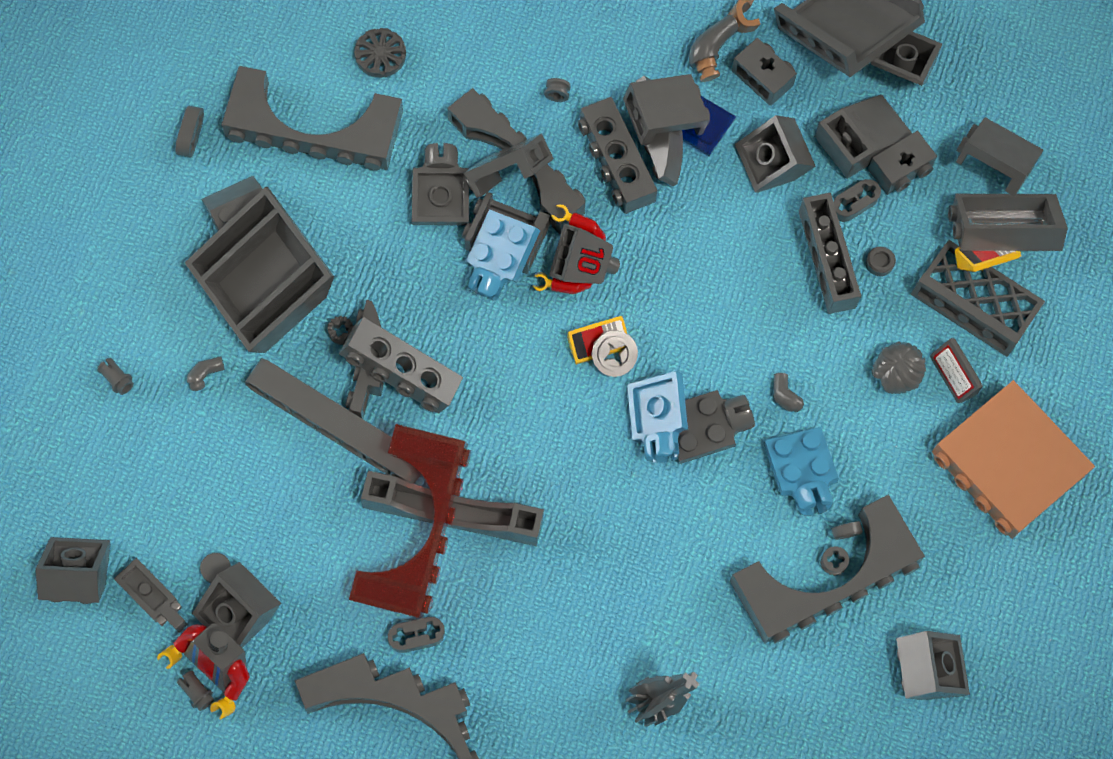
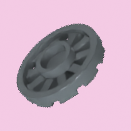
M388 28L371 29L360 36L356 42L355 60L358 67L364 73L373 77H388L398 72L404 65L406 47L402 38L396 32H392ZM377 35H381L380 42L376 38ZM387 36L391 37V39L386 42ZM370 38L373 44L367 42L366 40ZM364 47L368 50H360V48ZM362 57H368L364 61L361 60ZM392 61L396 63V65L391 66L389 62ZM374 63L373 68H368L370 64ZM384 65L385 71H380V66Z

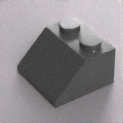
M912 31L874 59L871 65L922 86L926 83L935 66L942 43Z
M775 115L735 144L754 191L757 193L795 181L816 167L795 118Z
M254 176L248 177L202 199L217 231L262 190L261 185Z
M50 537L36 567L38 600H49L51 602L71 601L82 604L99 603L106 587L110 540Z
M238 562L216 575L192 614L206 627H209L213 622L216 623L243 648L268 624L281 605V602L247 568Z
M923 631L896 638L898 646L897 657L900 661L902 672L901 684L906 699L929 700L970 695L960 635Z

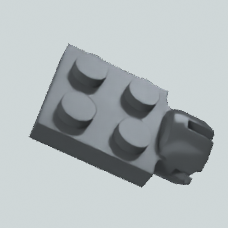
M438 143L427 145L423 167L413 168L412 225H467L469 222V187L465 175L469 168L459 167L458 150L455 145L444 143L443 157H439Z
M718 390L685 400L688 430L682 431L678 436L679 462L682 464L736 447L734 436L755 426L754 415L750 409L747 397L740 395L730 399H722Z

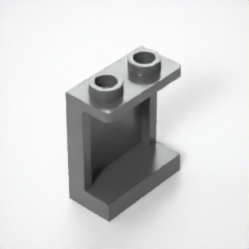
M691 74L632 82L623 98L641 145L651 144L656 134L694 128L696 135H702L710 121L709 110L704 106L700 97V88L695 84Z
M985 117L979 126L973 124L967 136L961 141L956 150L961 153L956 163L961 165L969 154L1012 179L1005 192L1015 197L1034 168L1043 149Z
M542 133L489 155L465 172L467 185L474 192L477 198L483 196L502 181L498 172L501 169L517 163L525 179L534 175L554 158Z
M487 192L484 199L479 198L473 212L476 216L472 224L468 222L463 231L462 238L465 239V250L471 251L489 209L541 230L522 273L528 275L550 227V215L539 212L537 217L493 200V194Z

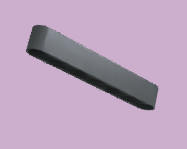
M261 358L244 381L248 388L387 475L399 477L415 484L429 464L417 452L266 359Z

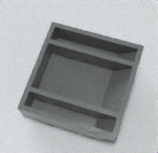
M269 187L262 189L185 262L248 352L266 353L326 299L334 279L332 272Z

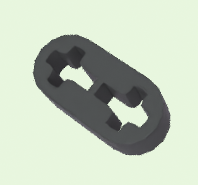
M187 106L176 141L177 155L190 158L193 156L203 125V108Z
M865 179L839 194L834 200L839 221H850L873 207L881 194L879 184L871 179ZM863 190H865L866 192H873L871 198L870 196L866 195L863 198L859 199V197L862 195ZM853 202L849 212L846 209L842 211L839 209L841 203L846 206Z
M435 617L403 622L394 625L389 630L388 642L390 647L398 653L429 648L443 641L445 628L443 623ZM433 624L434 629H440L439 632L435 633L436 638L430 639L427 634L418 636V633L427 631V625ZM403 631L405 635L415 634V637L406 639V644L400 646L398 641L393 642V638L398 637L397 632Z

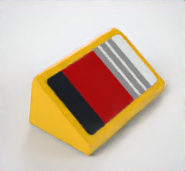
M957 247L955 249V257L958 269L976 272L1021 257V252L961 251L960 247Z
M622 316L578 328L567 333V340L576 365L593 360L591 353L594 342L602 333L612 330L627 333ZM608 343L610 350L608 355L620 352L624 347L616 349Z

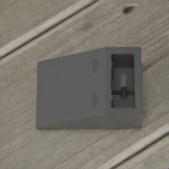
M880 94L841 108L819 122L814 137L846 179L868 167L872 157L911 135L912 132L883 95Z

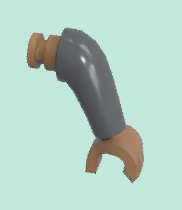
M738 0L726 17L704 31L692 44L689 53V63L692 68H697L698 73H702L700 77L701 82L711 81L720 76V72L715 70L717 67L716 60L719 58L718 52L731 36L737 31L741 33L755 31L760 26L759 19L747 20L743 15L751 7L754 0Z

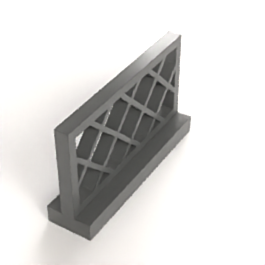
M948 240L927 271L919 279L911 295L1008 357L1045 301L993 267L979 270L983 273L984 279L972 280L970 271L963 270L966 281L953 282L950 271L960 269L957 268V264L948 265L945 255L948 251L955 254V249L959 246ZM944 272L947 283H939L930 276L932 273ZM993 285H1003L1007 288L1009 295L996 296ZM987 286L990 297L978 298L975 287ZM968 287L971 298L964 299L959 296L956 288ZM1025 299L1035 307L1030 311H1021L1017 300ZM1011 301L1014 312L1002 313L999 302ZM992 303L995 314H987L981 310L980 304ZM1016 319L1019 326L1018 332L1006 326L1004 320Z

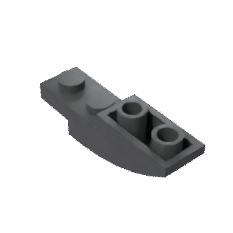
M644 75L643 77H641V78H639L638 80H636V82L646 81V80H651V79H649L648 77H646V76ZM682 130L656 134L651 144L644 145L646 152L654 163L652 167L654 175L659 181H664L671 186L678 184L683 158Z
M366 300L364 309L360 308L358 311L356 323L362 317H365L381 327L373 302ZM371 348V353L379 358V353ZM355 367L353 381L357 383L354 392L350 391L348 394L346 408L364 419L370 394L381 396L384 382L374 379L371 373L365 369Z

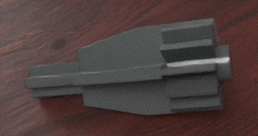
M695 672L670 677L667 675L655 676L653 678L647 677L639 681L634 687L629 689V692L633 695L627 698L626 702L634 703L636 706L628 710V713L638 710L640 713L634 721L637 723L645 719L644 726L646 727L652 724L656 726L668 720L667 717L681 711L691 696L689 692L699 686L700 683L695 680L698 675Z

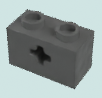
M758 38L734 58L731 70L769 106H772L793 87L797 75L789 62L779 58L769 44L763 43Z
M917 130L872 157L868 171L887 195L895 190L901 192L911 184V180L916 177L924 178L933 171L937 155Z

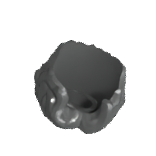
M898 341L882 349L873 365L872 375L880 379L887 393H906L907 391L919 388V384L922 382L926 372V364L920 349H917L915 345L912 346L911 343Z

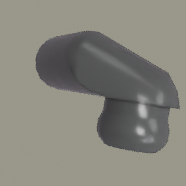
M222 356L196 363L186 379L192 391L204 389V378L208 374L225 370Z
M774 374L773 397L775 402L789 412L800 411L804 406V401L800 396H797V394L788 389V374Z

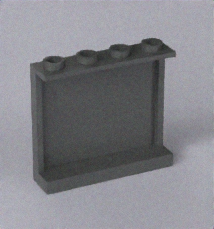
M805 0L794 9L783 3L774 8L779 30L849 77L853 76L925 23L924 5L921 0Z

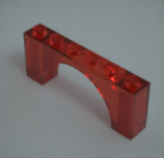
M398 424L395 425L388 453L414 466L426 480L434 500L435 515L433 527L423 548L405 564L382 572H363L357 570L349 600L417 618H423L424 613L429 614L433 602V596L429 595L431 585L437 584L441 567L437 566L440 554H445L448 545V537H444L447 525L452 526L456 514V508L452 507L454 497L460 496L464 479L460 478L462 467L467 468L471 456V450L467 449L468 444L466 441Z

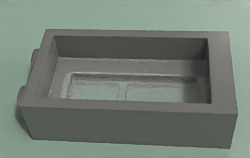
M955 194L954 203L949 205L948 209L949 222H953V238L958 240L961 251H1063L1068 227L1056 194H1016L1015 197L1011 194Z

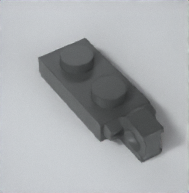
M137 558L114 578L134 601L161 626L168 621L180 633L188 625L177 613L182 608L178 600Z

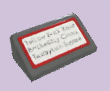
M949 339L931 354V360L957 403L969 400L979 393L983 384L956 339Z

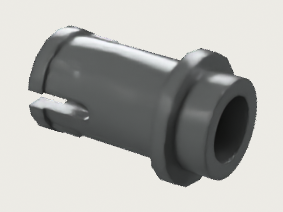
M112 358L106 359V362L109 364L108 366L104 361L101 362L97 370L112 385V390L115 393L123 395L132 389L134 385L132 376L125 374Z
M194 671L187 672L182 676L184 679L180 678L177 681V684L193 702V708H198L199 711H202L213 703V692L211 690L208 691Z

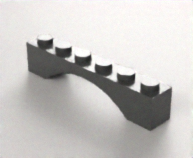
M474 88L470 89L448 107V120L466 139L481 141L496 146L501 150L527 140L522 132H516L510 126L508 118L503 113H497L492 108L490 100L483 93L479 95ZM547 164L537 173L530 176L538 193L540 211L550 215V225L559 235L564 224L569 225V222L566 220L556 222L552 219L551 215L557 218L565 216V211L557 208L556 205L566 206L571 214L574 212L581 215L585 214L584 196L579 190L572 189L566 183L564 175L559 170H553Z
M372 471L367 473L361 496V502L365 509L536 547L544 516V509L518 503L488 502L453 496L424 488L399 477Z

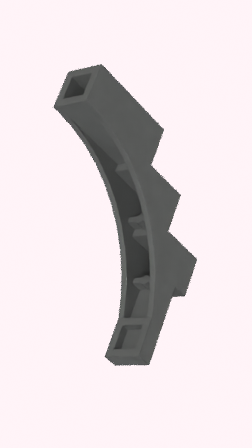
M364 653L295 680L308 714L332 706L357 703L393 708L420 720L433 729L447 742L456 753L458 759H479L475 750L469 752L465 740L470 739L464 721L460 723L457 721L467 716L465 707L470 706V702L465 689L458 690L456 682L421 696L420 693L425 691L419 674L412 675L410 668L375 681L374 678L379 677L373 659L367 661Z

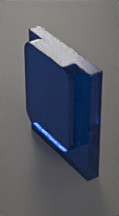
M700 96L704 106L709 110L710 121L702 135H696L694 128L682 130L683 141L710 157L735 121L736 116Z

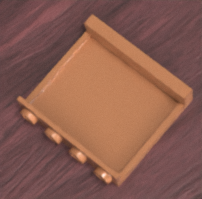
M1014 380L942 439L932 451L935 455L936 463L941 468L947 469L954 476L957 486L963 491H968L975 499L976 506L982 512L988 513L995 520L997 529L1002 534L1008 535L1011 539L1016 537L1019 532L1095 467Z

